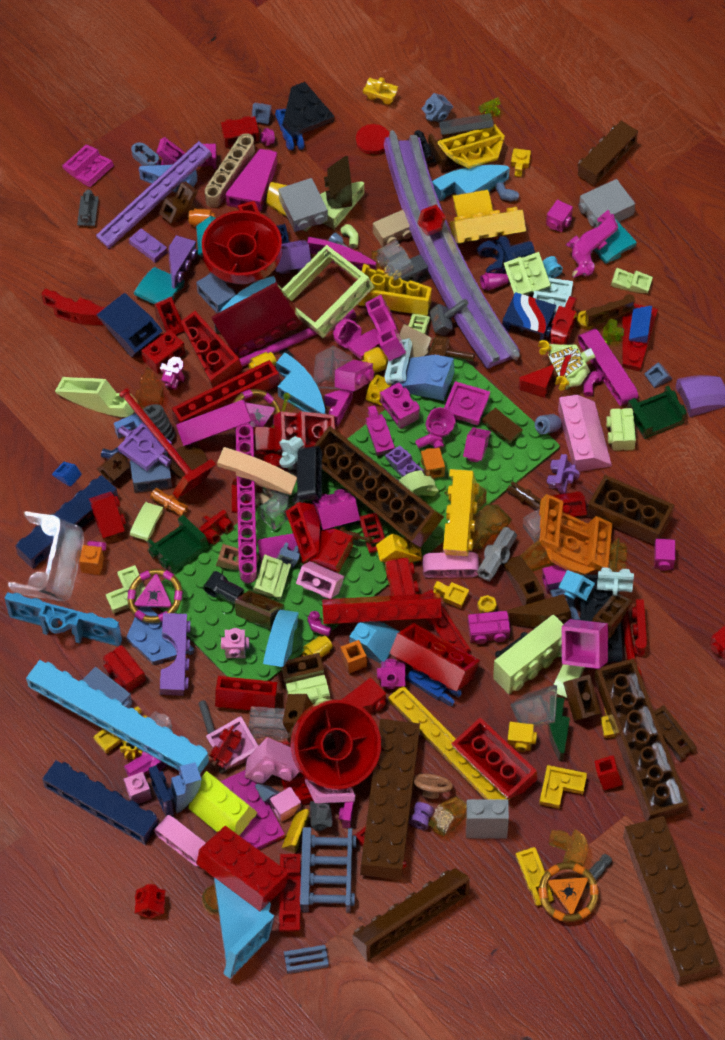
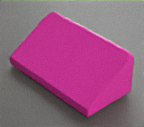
M294 534L257 540L261 562L264 555L277 558L280 549L283 548L286 542L288 543L287 549L293 551L295 546H297Z

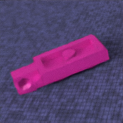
M375 405L368 407L369 417L366 418V426L376 456L387 454L395 449L383 415H378Z

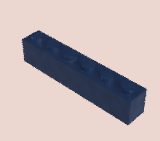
M102 475L97 479H93L85 489L77 492L73 499L65 502L56 513L49 515L45 522L40 526H36L28 536L18 541L17 545H15L18 556L34 569L95 518L89 498L110 491L114 496L118 497L117 488Z
M55 760L42 778L46 789L146 845L153 835L154 829L159 825L157 815L154 812L143 810L135 801L124 799L119 792L106 789L103 783L92 781L88 775L81 771L79 773L76 772L66 762L61 763Z

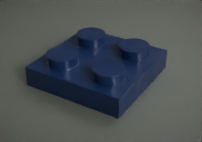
M156 765L150 767L151 784L165 817L167 815L173 817V809L176 806L173 801V793L170 788H167L163 771H158Z

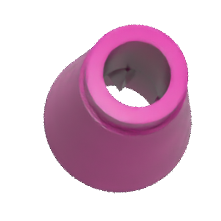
M485 273L480 276L481 288L489 291L508 284L507 274Z

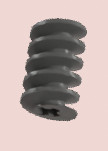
M157 404L145 407L143 409L165 438L169 441L173 440L175 431L163 407Z

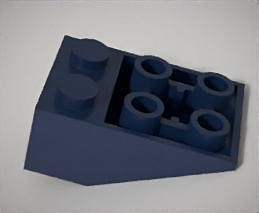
M123 293L97 314V317L131 358L163 332L155 320L126 293Z

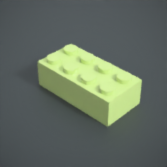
M554 614L494 660L493 679L508 694L520 690L524 682L535 678L538 671L543 667H549L557 656H562L561 626L564 624Z

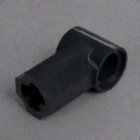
M217 571L211 574L203 586V590L212 597L219 596L235 604L236 598L245 593L243 588L229 582L223 574Z

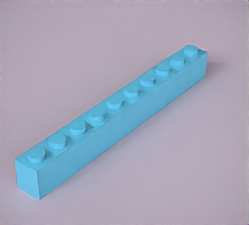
M39 660L26 677L29 688L178 771L180 766L196 762L199 774H201L209 762L208 752L204 747L200 745L195 746L186 737H179L173 734L172 730L168 727H161L153 719L141 716L135 709L126 708L119 700L108 698L101 690L90 688L86 682L74 679L66 671L61 672L50 662L45 663Z

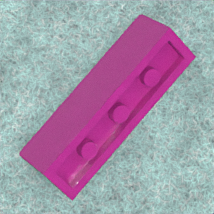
M240 400L179 423L176 426L183 446L234 429L241 423L253 422L256 420L254 413L249 414L245 401Z

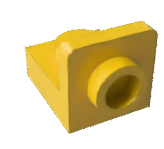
M376 375L369 384L366 400L382 406L380 403V392L391 387L392 384H387L384 377Z

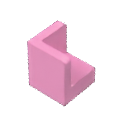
M291 787L270 798V807L281 823L294 816L297 812L302 811L301 801Z

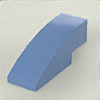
M196 762L180 766L179 776L171 778V791L174 796L173 801L176 806V813H180L188 806L200 788L201 777Z

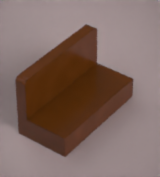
M429 134L428 145L441 173L458 168V164L451 160L437 144L438 141L445 138L435 140L433 134Z

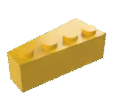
M517 207L507 208V212L500 213V210L489 211V215L483 216L482 213L471 214L472 218L465 219V216L454 217V221H450L451 233L456 243L526 231L523 210H518Z
M363 264L361 272L370 278L374 288L357 305L366 306V302L382 295L390 310L428 316L431 306V287L411 280L408 282L404 281L400 276H390L385 274L383 270L377 269L376 271L371 269L369 265Z
M450 469L449 476H451L453 484L448 486L451 504H448L446 510V518L449 520V523L445 524L443 550L445 555L468 556L469 550L472 551L473 539L470 538L471 532L475 531L473 513H477L475 495H479L480 485L476 482L473 471Z

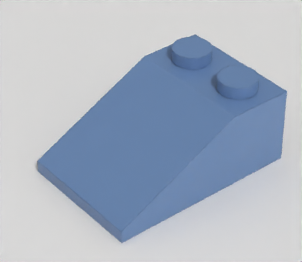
M440 355L409 358L406 369V381H395L391 386L400 383L403 388L406 387L410 394L444 401L455 373L454 359Z

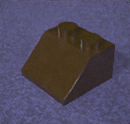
M344 156L327 169V176L324 177V185L329 190L326 191V201H330L331 209L352 207V182L348 156Z

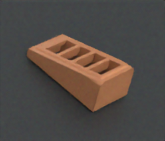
M223 544L216 566L239 571L238 548ZM250 552L244 553V555H250V554H252V553H250ZM248 569V570H245L244 572H249V573H250V572H252V570H249V569Z

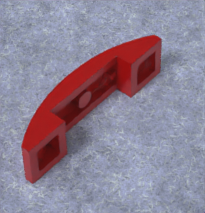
M280 854V866L289 872L286 887L280 892L279 932H300L301 854Z

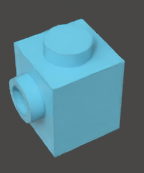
M567 570L559 588L565 591V596L573 600L577 597L586 601L595 583L583 575Z

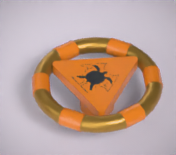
M562 862L550 867L543 874L538 889L539 899L544 909L552 917L564 922H576L590 915L597 904L599 895L598 884L591 872L573 862ZM561 870H573L585 877L549 880ZM588 881L591 895L590 901L585 908L573 914ZM547 883L569 914L560 912L551 906L547 897Z

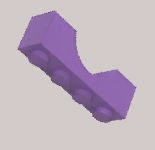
M163 613L162 638L174 646L177 657L169 667L161 670L159 695L183 696L184 689H188V677H185V670H189V658H185V653L189 651L190 640L186 639V632L190 633V621H187V614Z

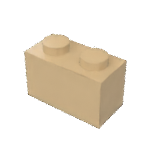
M404 210L373 223V234L382 248L393 246L403 239L407 240L412 237Z

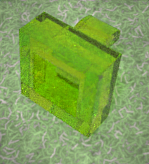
M495 98L483 103L478 108L480 113L486 111V114H490L491 111H494L495 115L498 116L500 110L497 106L501 103L499 98Z
M610 319L603 328V339L607 345H610L613 340L620 341V336L624 335V329L617 327V320Z

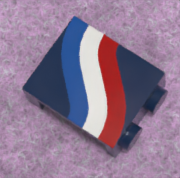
M515 292L502 320V325L508 333L512 326H516L541 334L540 341L545 340L546 337L549 338L551 335V325L556 314L557 305Z

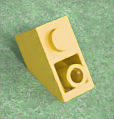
M395 534L389 535L376 544L379 560L384 563L406 557L409 558V562L423 559L421 547L412 543L407 538Z

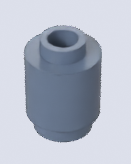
M555 414L542 415L535 420V428L540 434L557 432L562 425L560 417Z

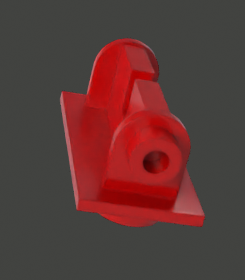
M233 725L222 730L219 739H221L218 746L215 745L209 754L211 757L209 763L216 761V765L220 768L227 766L233 755L227 748L230 747L235 750L242 739L240 731H232Z

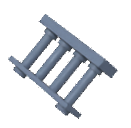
M303 827L300 890L301 912H309V905H313V903L346 904V913H350L351 906H355V893H351L352 848H356V836H352V828H348V838L315 837V835L311 834L310 827ZM315 845L348 846L347 857L315 856V854H311V847H315ZM315 864L347 865V876L314 875V873H310V867ZM314 884H346V895H313L310 892V886H314Z

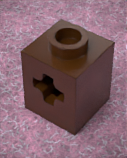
M116 452L103 462L97 470L105 479L112 482L127 470L130 465L128 464V459L123 454Z

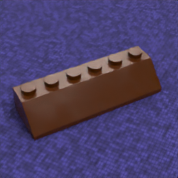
M456 868L451 871H444L436 881L426 883L419 892H413L402 903L392 905L388 912L382 916L380 914L375 916L371 923L365 927H358L352 935L353 944L366 962L468 896L470 878Z

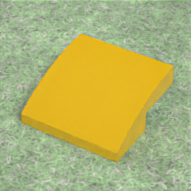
M488 189L453 195L457 217L465 216V219L472 218L471 214L482 213L483 216L489 215V211H493Z

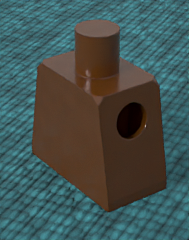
M288 694L283 725L289 734L287 738L289 743H291L292 731L298 718L313 705L307 694Z

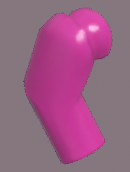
M598 371L591 372L583 381L584 396H592L593 384L602 381V374L598 373Z

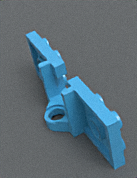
M7 592L5 596L9 617L40 625L43 634L47 635L49 630L58 634L71 628L76 643L80 644L82 637L114 646L121 645L122 637L119 622L113 618L98 617L94 613H83L46 603L38 598H27L19 593L12 594ZM58 621H61L63 623L62 626L57 628Z

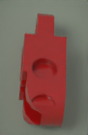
M569 296L565 307H558L552 322L551 344L567 345L578 317L577 311H574L577 298Z

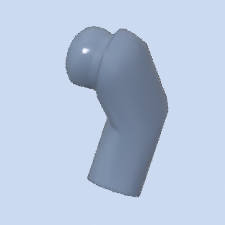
M502 182L495 185L502 200L517 201L519 199V193L506 189Z

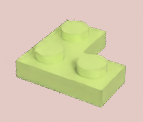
M135 565L118 571L117 574L123 588L106 594L112 613L129 608L127 601L128 590L131 583L139 575ZM143 582L136 589L135 602L145 589Z

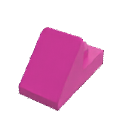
M167 138L160 139L156 153L163 158L161 165H173L185 154L183 150Z
M340 389L324 396L325 405L331 407L329 415H334L336 427L340 424L353 398V391Z

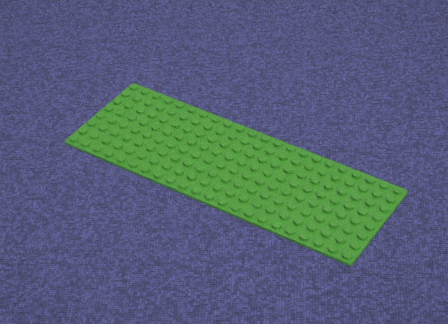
M453 358L455 373L444 401L410 394L411 399L416 401L420 407L419 419L399 429L386 410L380 413L385 418L394 447L396 448L400 445L411 454L412 460L423 469L421 451L434 448V446L426 445L419 449L415 440L429 434L425 426L427 417L431 410L445 407L454 382L490 391V398L479 425L455 419L452 432L442 438L444 448L440 451L445 465V476L433 479L438 489V493L435 496L421 495L420 497L442 514L444 518L421 546L422 557L444 542L445 524L449 523V520L446 518V510L448 504H451L448 486L453 484L451 476H449L450 469L474 472L476 482L480 485L479 495H475L477 513H473L474 518L507 491L508 486H512L510 484L512 481L518 483L559 450V444L550 435L538 433L535 428V422L465 359ZM494 408H497L523 429L522 434L511 444H508L482 423V418ZM366 425L347 438L398 480L402 478L385 458L386 454L376 456ZM473 427L491 431L485 456L482 461L479 460L478 462H472L467 460V457H463L467 434ZM322 469V494H334V491L338 489L347 490ZM297 481L291 495L277 492L270 498L275 503L271 510H268L263 504L256 508L257 555H259L257 540L293 533L286 511L294 506L292 499L297 494ZM353 495L356 500L359 516L375 513ZM305 501L304 503L312 504V501ZM379 516L385 538L391 534L406 538ZM359 520L333 527L338 530L341 527H345V530L359 533L360 536H363ZM375 522L366 523L365 525H374ZM237 523L234 525L233 531L220 536L221 538L215 545L210 544L206 551L172 573L178 578L183 592L182 602L175 614H187V621H190V633L186 632V636L226 677L270 681L281 672L280 666L263 664L271 630L236 616L235 604L219 596L212 597L203 590V586L211 574L217 571L223 574L229 582L243 588L245 593L249 590L253 591L256 580L252 583H245L240 579L238 570L216 566L223 544L238 548ZM377 528L371 529V530H367V532H368V533L375 532V531H377ZM245 535L243 537L249 538L251 537V535ZM379 535L372 536L371 538L376 539L380 537ZM353 540V548L339 572L340 575L345 576L339 594L331 599L374 597L389 586L385 563L379 560L378 552L369 554L365 540ZM379 542L373 543L371 546L375 547ZM301 554L294 568L290 567L280 600L273 596L263 595L284 604L283 610L299 612L297 628L294 631L292 654L288 660L300 657L304 651L303 646L318 636H324L310 629L308 623L310 612L317 611L320 614L319 618L322 625L331 627V631L341 624H323L322 599L330 598L322 597L320 594L296 584L301 567L304 565L301 564ZM260 556L257 564V575L261 565ZM165 578L162 584L171 604H173L175 588L172 582ZM158 607L162 612H165L169 609ZM232 628L245 630V637H249V649H246V658H226L225 649H221V637H225V630Z

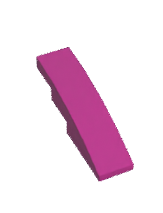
M308 237L307 243L309 244L310 254L317 255L319 251L328 245L360 271H362L363 264L369 265L371 269L376 270V262L355 250L330 241Z

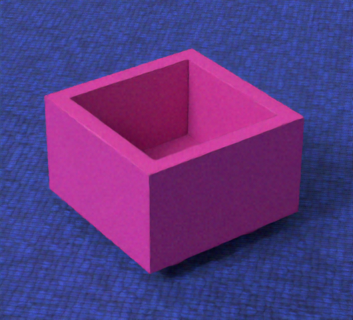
M570 619L561 626L562 664L600 669L608 662V623Z

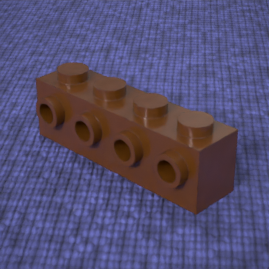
M623 121L614 125L610 132L600 139L599 144L596 147H592L588 155L579 161L577 165L578 176L595 186L637 142L638 130Z

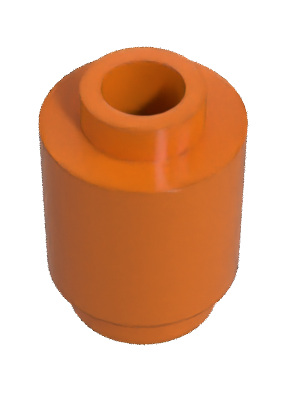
M211 209L190 210L189 225L197 227L198 224L209 216L215 217V213H212Z

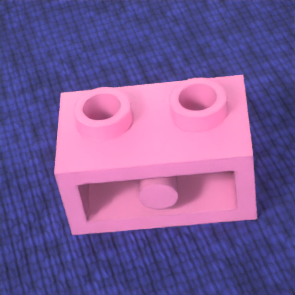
M310 561L301 567L296 584L303 586L307 590L314 591L322 597L331 599L339 594L345 576Z

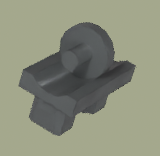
M310 801L309 809L312 828L321 831L326 829L327 826L332 827L330 803Z

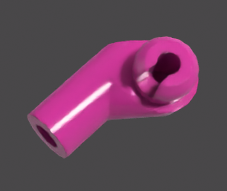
M432 434L415 440L419 449L426 445L440 448V450L444 448L443 439Z
M317 611L310 612L308 616L310 629L313 632L329 636L331 627L322 625L319 618L320 614Z

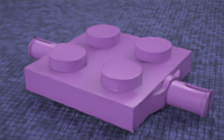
M144 422L132 431L123 425L118 429V432L125 436V440L118 446V451L144 470L148 471L158 461L167 467L171 464L172 460L164 455L167 451Z

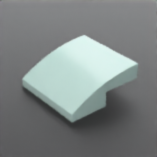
M549 278L551 287L541 291H534L533 298L557 305V312L559 306L565 307L569 296H571L573 281Z

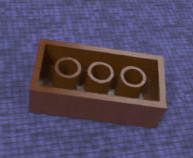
M604 475L588 503L587 516L592 518L598 516L611 522L612 527L655 545V540L661 539L672 519L675 505Z

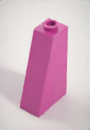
M259 149L227 191V206L238 208L237 205L255 201L261 213L270 182L278 164L277 152Z

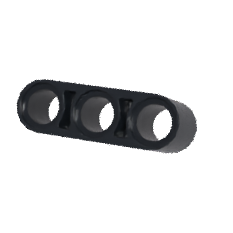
M319 446L298 449L297 494L300 501L318 500L322 496V452Z

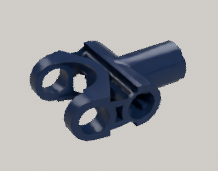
M505 236L499 237L497 240L486 241L477 248L480 257H492L497 260L486 268V273L507 274L502 262L505 263L518 257L524 258L535 253L531 241L511 246L508 237ZM493 248L498 251L497 255L493 253Z

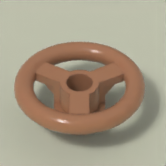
M418 774L413 778L414 785L422 789V795L427 798H438L439 793L448 792L453 787L451 781L439 775Z

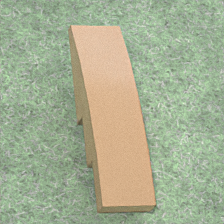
M226 447L223 448L217 462L218 467L235 471L236 476L253 480L257 486L289 495L292 494L297 481L296 476L274 465Z

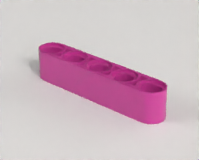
M595 328L578 335V342L582 350L592 349L596 358L590 360L596 371L602 374L603 382L617 403L622 406L631 399H638L636 387L599 331Z

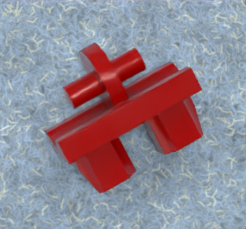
M225 510L220 511L211 518L205 515L202 518L204 524L199 528L206 535L208 543L213 545L220 541V533L222 531L230 533L234 530L233 523Z

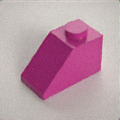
M473 427L467 434L463 457H467V460L472 462L482 461L491 431Z

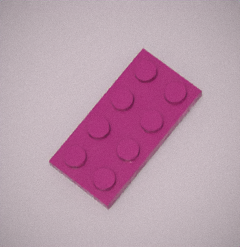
M246 770L220 782L258 812L240 836L260 850L285 838V833L268 802H263L255 786L258 783L246 778Z

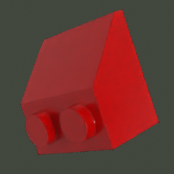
M337 529L320 531L319 553L307 562L302 560L301 564L311 561L339 574L353 548V536Z

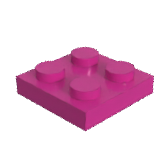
M455 381L444 408L451 411L455 419L479 425L490 398V391Z

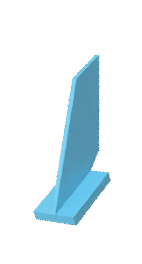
M214 878L226 959L224 975L231 979L268 941L274 915L269 912L271 903H268L261 911H258Z

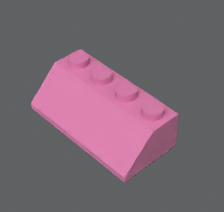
M580 395L560 397L558 412L572 465H575L576 470L579 472L611 467L595 402Z

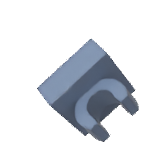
M254 102L252 116H255L256 122L269 124L271 105Z
M286 542L283 548L280 549L276 559L286 564L290 563V567L294 568L300 555L297 553L298 546H295L294 550L290 551L287 549L288 543Z

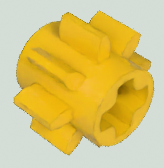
M122 739L124 746L120 747V751L125 753L126 760L128 758L135 760L142 756L143 751Z

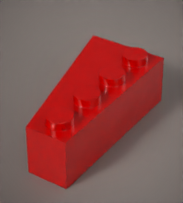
M196 311L181 320L184 333L212 388L231 379L243 369L237 355Z

